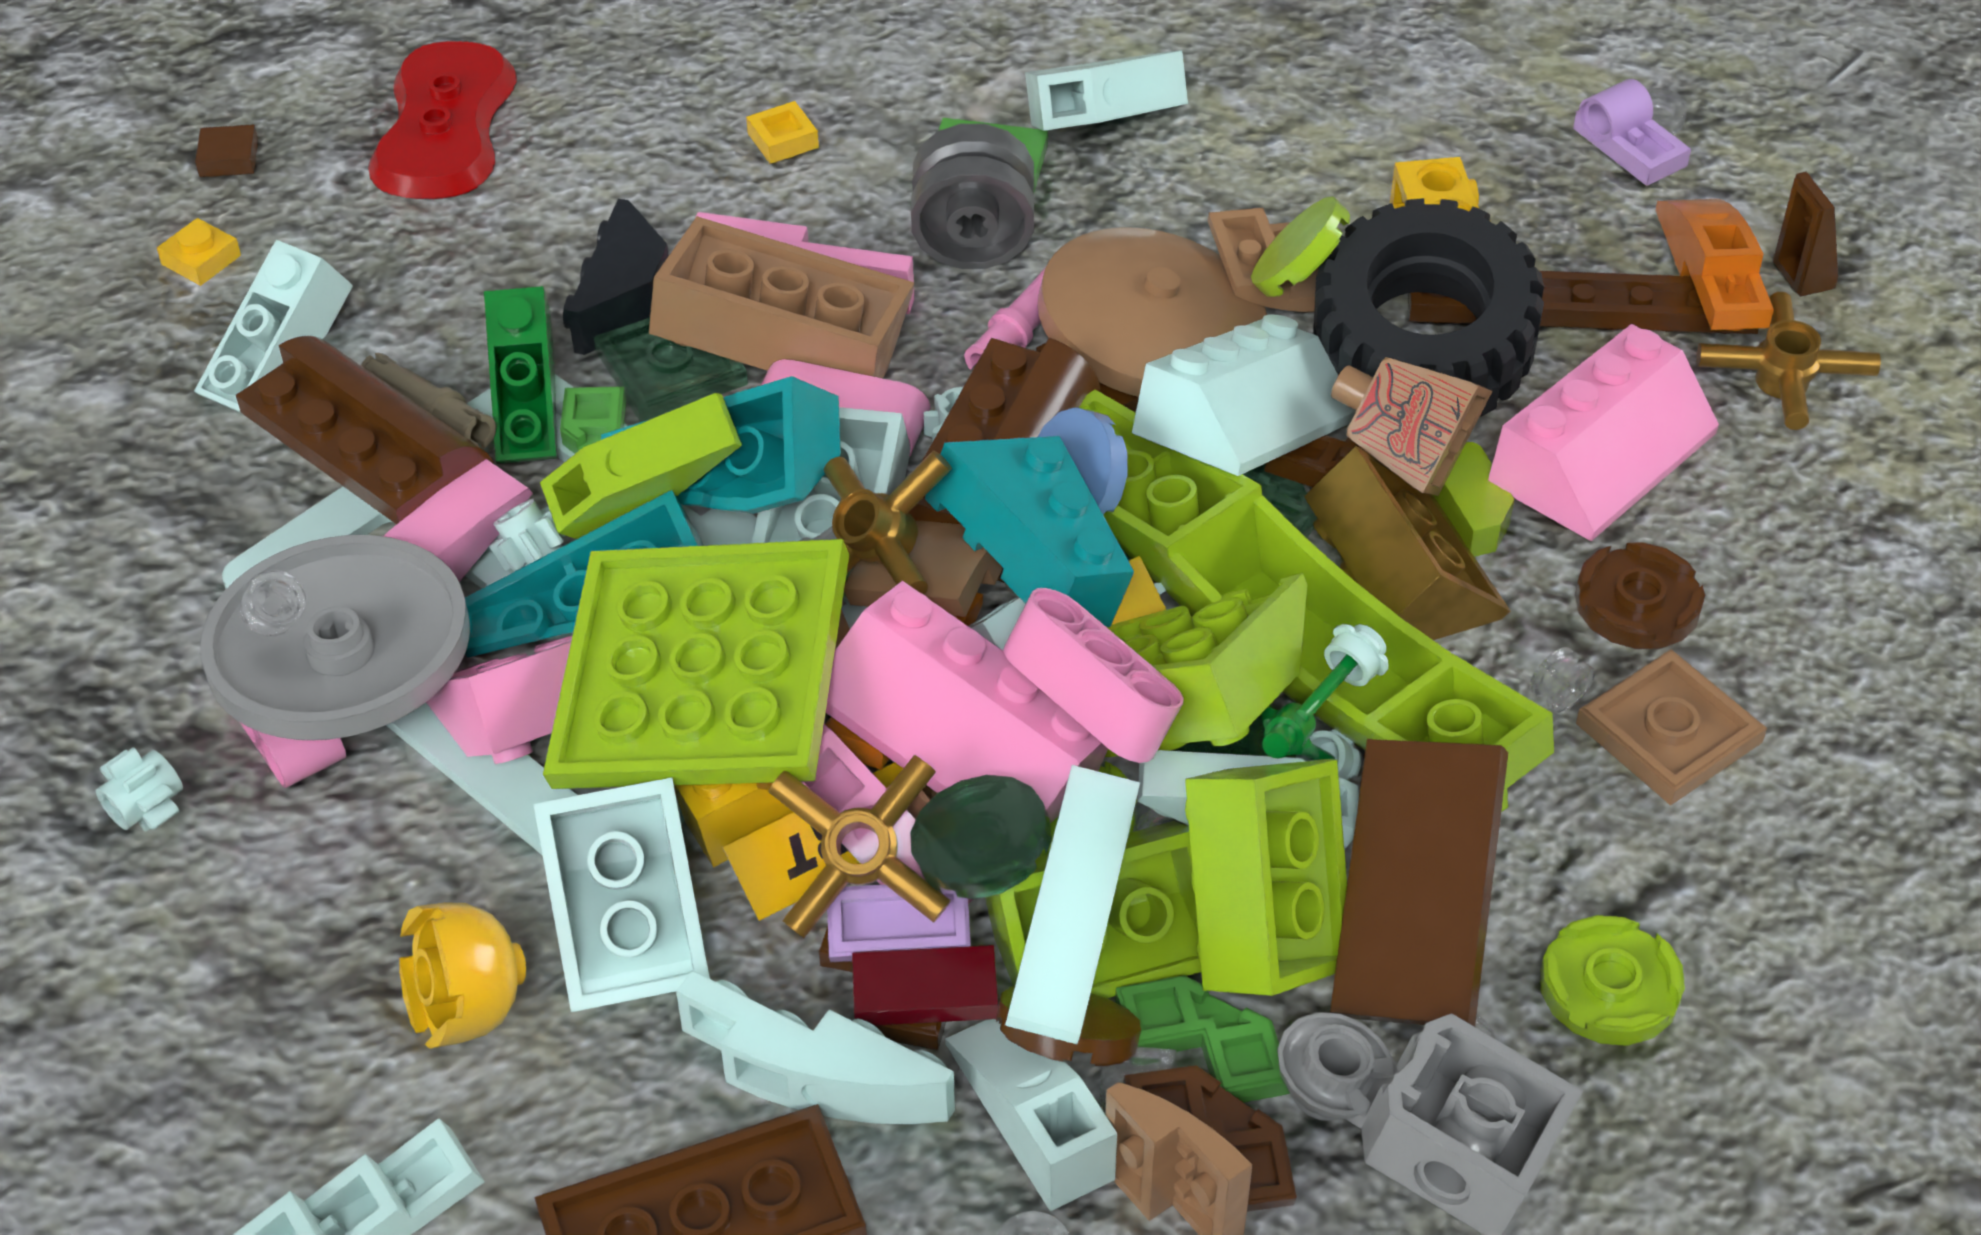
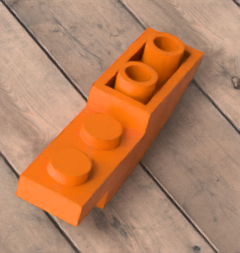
M1721 199L1657 201L1655 210L1679 275L1691 276L1711 330L1739 331L1743 329L1769 328L1774 308L1759 274L1764 254L1754 233L1740 212L1730 203Z

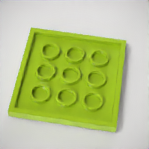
M830 539L591 551L543 770V776L551 789L625 787L672 778L674 785L774 783L783 771L789 772L800 782L815 781L849 561V552L844 540Z

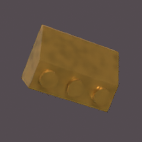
M1355 446L1304 496L1317 517L1313 522L1315 530L1329 545L1338 550L1344 560L1340 564V569L1403 620L1432 640L1502 620L1511 612L1435 497L1413 488L1368 452Z

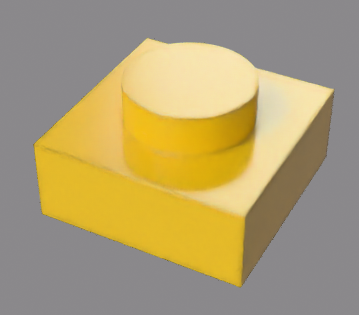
M796 101L746 116L747 133L769 164L790 159L796 155L819 148L818 130Z
M199 218L193 220L156 247L161 265L200 286L241 256L237 238Z

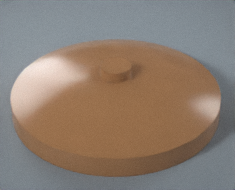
M1135 227L1097 230L1083 234L1063 245L1055 252L1045 268L1037 304L1039 318L1048 338L1062 342L1080 354L1092 367L1099 383L1137 397L1140 395L1146 363L1170 355L1174 350L1185 349L1201 343L1205 338L1216 337L1232 331L1236 326H1245L1261 320L1263 316L1267 315L1265 306L1246 301L1234 295L1219 254L1199 243L1175 234Z

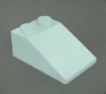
M839 407L840 457H844L865 489L873 493L890 495L905 479L911 450L902 413ZM826 474L804 500L759 512L751 543L800 541L804 537H809L813 540L832 526L834 511L841 498ZM853 568L846 574V581Z
M672 778L533 804L571 1012L675 992L692 970L710 979Z

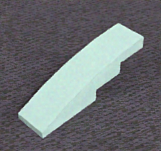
M1075 765L1071 766L1006 1026L1078 1044L1140 782Z
M438 1118L381 1163L377 1164L364 1154L305 1201L289 1191L233 1235H411L485 1181L452 1129Z

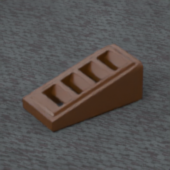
M1807 171L1797 173L1794 178L1773 258L1774 264L1800 297L1835 289L1838 281L1835 207Z

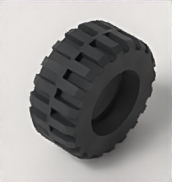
M1424 198L1406 200L1404 207L1395 209L1392 203L1373 210L1370 220L1362 216L1345 228V237L1341 235L1339 238L1340 242L1318 268L1313 334L1319 337L1338 375L1346 366L1350 365L1374 377L1382 360L1385 357L1466 380L1493 391L1480 417L1497 408L1498 398L1502 401L1507 400L1520 388L1521 378L1528 375L1534 361L1544 301L1542 300L1544 284L1542 273L1535 267L1536 258L1524 242L1516 244L1517 233L1502 221L1497 225L1490 222V214L1474 206L1470 211L1458 208L1457 201L1441 199L1440 205L1425 204ZM1427 292L1444 295L1461 302L1476 316L1477 320L1462 329L1450 333L1435 335L1419 334L1392 324L1377 311V308L1400 295Z

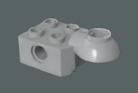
M1317 1012L1298 1018L1283 1032L1277 1049L1280 1076L1295 1103L1303 1112L1318 1120L1333 1121L1345 1119L1359 1127L1362 1131L1364 1160L1366 1164L1483 1235L1503 1234L1526 1197L1583 1090L1452 1013L1425 1023L1421 1032L1413 1034L1398 1063L1393 1060L1382 1039L1362 1022L1336 1013Z

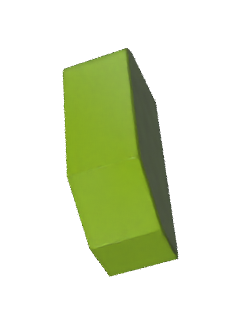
M1466 442L1439 496H1433L1470 552L1476 557L1496 552L1510 525L1514 497L1508 491L1488 481L1492 467L1491 461L1479 444Z

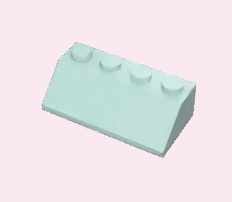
M1269 314L1263 316L1261 320L1245 326H1236L1232 331L1216 337L1205 338L1201 343L1185 349L1174 350L1170 355L1146 363L1132 433L1239 476L1350 424L1356 410L1331 397L1332 388L1338 374L1319 337L1297 329L1298 323L1289 317Z

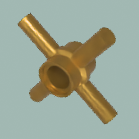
M1775 292L1769 296L1774 308L1771 326L1767 331L1765 340L1759 346L1699 343L1696 362L1697 367L1757 370L1755 380L1758 387L1766 394L1781 399L1785 426L1791 430H1800L1809 424L1805 392L1808 390L1810 381L1818 373L1878 376L1881 357L1878 352L1821 350V337L1812 326L1794 320L1791 296L1786 292Z
M932 451L890 495L873 493L865 489L844 457H835L827 462L824 467V473L841 498L833 514L832 529L837 539L844 540L849 552L847 573L860 560L866 562L876 561L885 566L896 585L904 581L923 595L927 592L928 584L909 557L917 540L918 529L915 519L908 512L952 469L946 459L938 452Z
M914 755L871 809L851 808L841 813L789 772L783 771L777 777L768 792L822 834L821 853L826 864L782 922L805 938L848 883L864 885L877 880L888 886L933 923L937 921L951 900L896 857L898 842L893 829L895 823L936 773L930 765ZM858 828L869 829L878 836L879 847L875 856L870 861L858 865L843 860L840 847L846 834Z

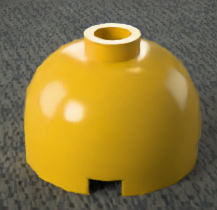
M444 902L416 906L408 910L402 923L400 937L414 935L412 943L413 956L399 957V973L404 1003L415 1033H423L429 1027L432 1037L424 1045L430 1049L457 1045L487 1035L502 1024L515 1001L517 985L523 984L525 980L526 962L521 946L516 942H511L504 926L492 914L468 903Z

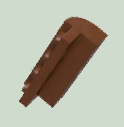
M299 336L278 345L283 364L236 394L239 409L243 415L396 525L440 489L485 459L494 464L491 456L482 448L325 340L315 336Z
M991 338L923 460L932 451L941 454L943 445L947 442L1038 437L1043 426L1057 413L1075 407L1079 408L1086 395L1093 390L1101 392L1098 378L1092 367L1080 354L1055 339L1048 338L1042 351L1037 352ZM925 496L908 512L917 521L960 524L946 508L937 512L925 500ZM1002 568L1001 573H1000V575H999L997 581H1000V582L1005 583V582L1001 579V575H1002L1003 570H1004V568Z

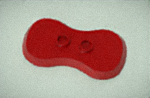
M466 41L431 43L423 45L410 53L399 69L393 85L399 110L397 122L381 138L369 161V177L373 184L388 194L412 199L456 197L480 186L489 177L495 165V153L489 136L492 117L510 96L516 85L517 76L510 61L494 47Z

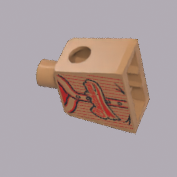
M1385 357L1374 377L1350 365L1346 366L1340 372L1333 385L1331 397L1356 410L1346 433L1352 441L1413 488L1422 493L1439 496L1493 391L1466 380Z

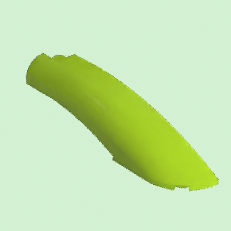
M1093 390L1086 395L1079 408L1107 415L1115 423L1111 425L1115 435L1123 437L1127 449V478L1122 498L1113 512L1106 511L1103 516L1121 549L1131 559L1140 556L1152 580L1156 583H1161L1166 590L1165 592L1180 606L1184 605L1187 607L1190 615L1193 616L1203 607L1220 601L1224 594L1247 588L1251 600L1271 595L1280 586L1279 582L1282 578L1303 573L1307 582V596L1300 674L1285 688L1283 693L1296 703L1303 704L1330 674L1332 669L1326 662L1324 652L1335 637L1333 630L1337 626L1347 624L1354 627L1362 624L1372 628L1382 637L1386 644L1384 655L1388 659V670L1382 676L1376 674L1364 686H1354L1343 681L1315 712L1314 716L1365 751L1367 739L1502 745L1509 752L1502 811L1508 808L1507 788L1554 753L1552 712L1454 655L1394 613L1356 583L1293 526L1262 495L1260 484L1243 474L1236 476L1133 434L1132 429L1136 414L1134 411L1097 390Z

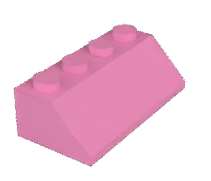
M1631 324L1502 425L1488 481L1508 491L1518 501L1592 541L1716 434L1719 423L1683 350L1662 340L1656 333Z
M904 581L867 607L835 650L826 713L902 768L906 766L914 755L921 758L936 771L926 784L1019 852L1059 816L1071 766L1075 765L1099 771L1108 750L1105 745L1015 668L1006 658L1003 650Z

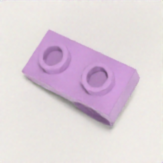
M1627 79L1584 99L1579 106V111H1576L1573 129L1646 186L1688 166L1691 148L1652 120L1653 103L1647 89L1637 80Z

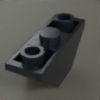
M618 199L609 219L601 221L597 233V246L592 257H585L582 263L580 284L575 295L569 294L565 300L563 325L571 331L575 354H589L650 326L653 280L669 256L668 245L629 200Z

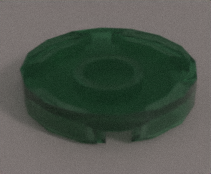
M983 775L961 780L937 793L920 810L910 832L911 854L918 870L928 884L941 893L940 887L945 890L955 891L958 898L978 899L1001 894L1025 881L1037 868L1035 860L1041 855L1043 847L1047 853L1052 840L1047 810L1035 790L1013 777Z

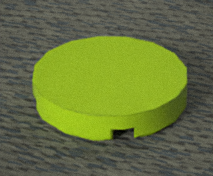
M1334 196L1325 197L1304 210L1266 248L1254 267L1251 275L1252 283L1266 297H1275L1283 294L1284 289L1280 285L1286 280L1290 281L1293 285L1304 281L1325 261L1340 242L1339 238L1343 233L1337 226L1339 223L1343 226L1349 224L1350 214L1348 210Z
M1595 915L1573 921L1559 931L1558 938L1551 942V944L1549 943L1543 956L1540 968L1541 994L1552 1015L1574 1034L1599 1044L1624 1046L1653 1039L1673 1022L1685 990L1683 965L1672 946L1657 933L1654 939L1648 933L1639 930L1640 923L1625 917Z

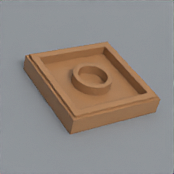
M1672 649L1580 708L1576 724L1670 806L1763 743L1767 727Z

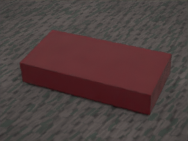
M994 945L852 953L854 1019L867 1021L874 1026L996 1019L998 995Z

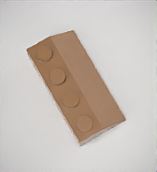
M697 216L654 276L649 334L670 340L681 346H690L725 357L735 363H744L767 371L774 362L786 359L883 379L888 370L913 294L914 282Z

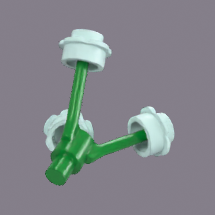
M1342 624L1333 630L1335 637L1324 652L1326 662L1332 671L1303 704L1289 703L1280 710L1273 709L1269 705L1259 715L1265 728L1263 749L1268 756L1280 759L1286 755L1294 754L1297 755V758L1305 761L1337 759L1339 777L1349 780L1358 775L1361 767L1360 751L1354 748V743L1335 729L1314 732L1316 727L1314 714L1343 681L1354 686H1364L1376 674L1382 676L1388 670V659L1384 655L1386 652L1384 640L1375 630L1362 624L1354 627Z

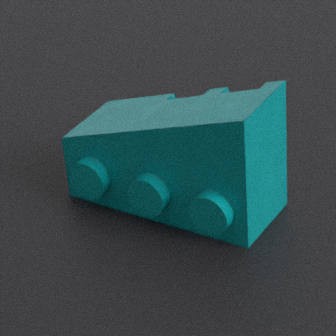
M1047 436L944 443L940 455L946 459L952 469L926 494L925 500L937 512L946 508L965 528L962 538L974 551L984 547L1004 568L1001 579L1025 604L1032 591L1037 588L1056 590L1075 600L1104 626L1111 627L1134 570L1061 437Z

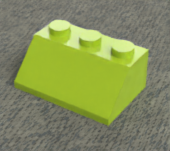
M1337 759L1230 768L1186 778L1187 800L1185 813L1190 832L1193 867L1191 884L1195 893L1198 927L1197 955L1201 963L1203 991L1273 996L1334 975L1347 890Z
M1171 821L1128 834L1093 980L1092 994L1110 998L1115 996L1117 987L1182 975L1188 976L1201 972V963L1197 955L1198 927L1195 893L1191 884L1193 867L1189 826ZM1048 855L979 873L994 939L1013 986H1015Z

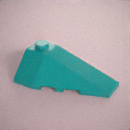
M790 376L723 397L742 446L676 497L681 505L750 514L804 500L825 475L824 467L827 462L841 455L839 396ZM643 422L601 434V440Z
M670 490L465 597L470 619V635L465 655L472 657L573 632L591 551L704 546L698 532L674 492Z

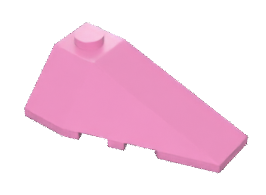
M573 635L536 645L534 648L535 653L527 656V653H521L500 660L496 658L457 671L442 689L426 703L467 757L492 755L494 763L499 764L528 755L533 752L530 741L552 733Z

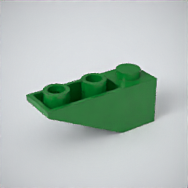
M544 287L484 291L492 417L496 424L494 436L496 463L557 459L551 310Z

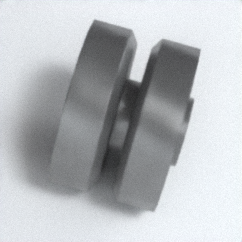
M958 124L936 132L921 144L913 161V193L911 195V232L920 248L938 262L959 269H987L1006 263L1023 251L1034 233V161L1025 144L1010 132L988 124Z

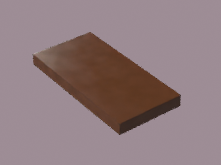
M1367 739L1330 1013L1342 1014L1352 1019L1425 1025V1023L1452 1013L1475 1027L1509 753L1502 745Z
M818 1104L534 1197L545 1235H867L865 1221Z

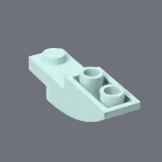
M693 970L676 990L682 1031L721 1050L726 1083L757 1097L795 1110H801L818 1104L822 1115L825 1117L876 1124L946 1122L955 1111L954 1071L948 1069L938 1057L924 1050L912 1051L886 1038L878 1028L861 1019L851 1021L828 1010L816 1028L811 1030L793 1013L785 1010H777L775 1012L749 999L739 987L725 980L715 982Z

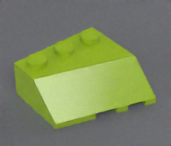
M1303 573L1282 578L1279 582L1280 586L1271 595L1251 600L1248 589L1245 588L1224 594L1220 601L1203 607L1193 616H1190L1188 608L1182 605L1112 624L1111 627H1108L1110 631L1172 682L1184 698L1183 705L1158 750L1171 751L1190 742L1209 740L1213 746H1224L1242 739L1249 733V726L1300 674L1307 596V582ZM1109 749L1107 750L1105 757L1118 756Z

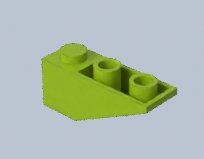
M713 393L583 447L544 478L540 484L557 532L578 539L670 490L674 492L675 496H678L741 447L742 444L723 396L719 393Z

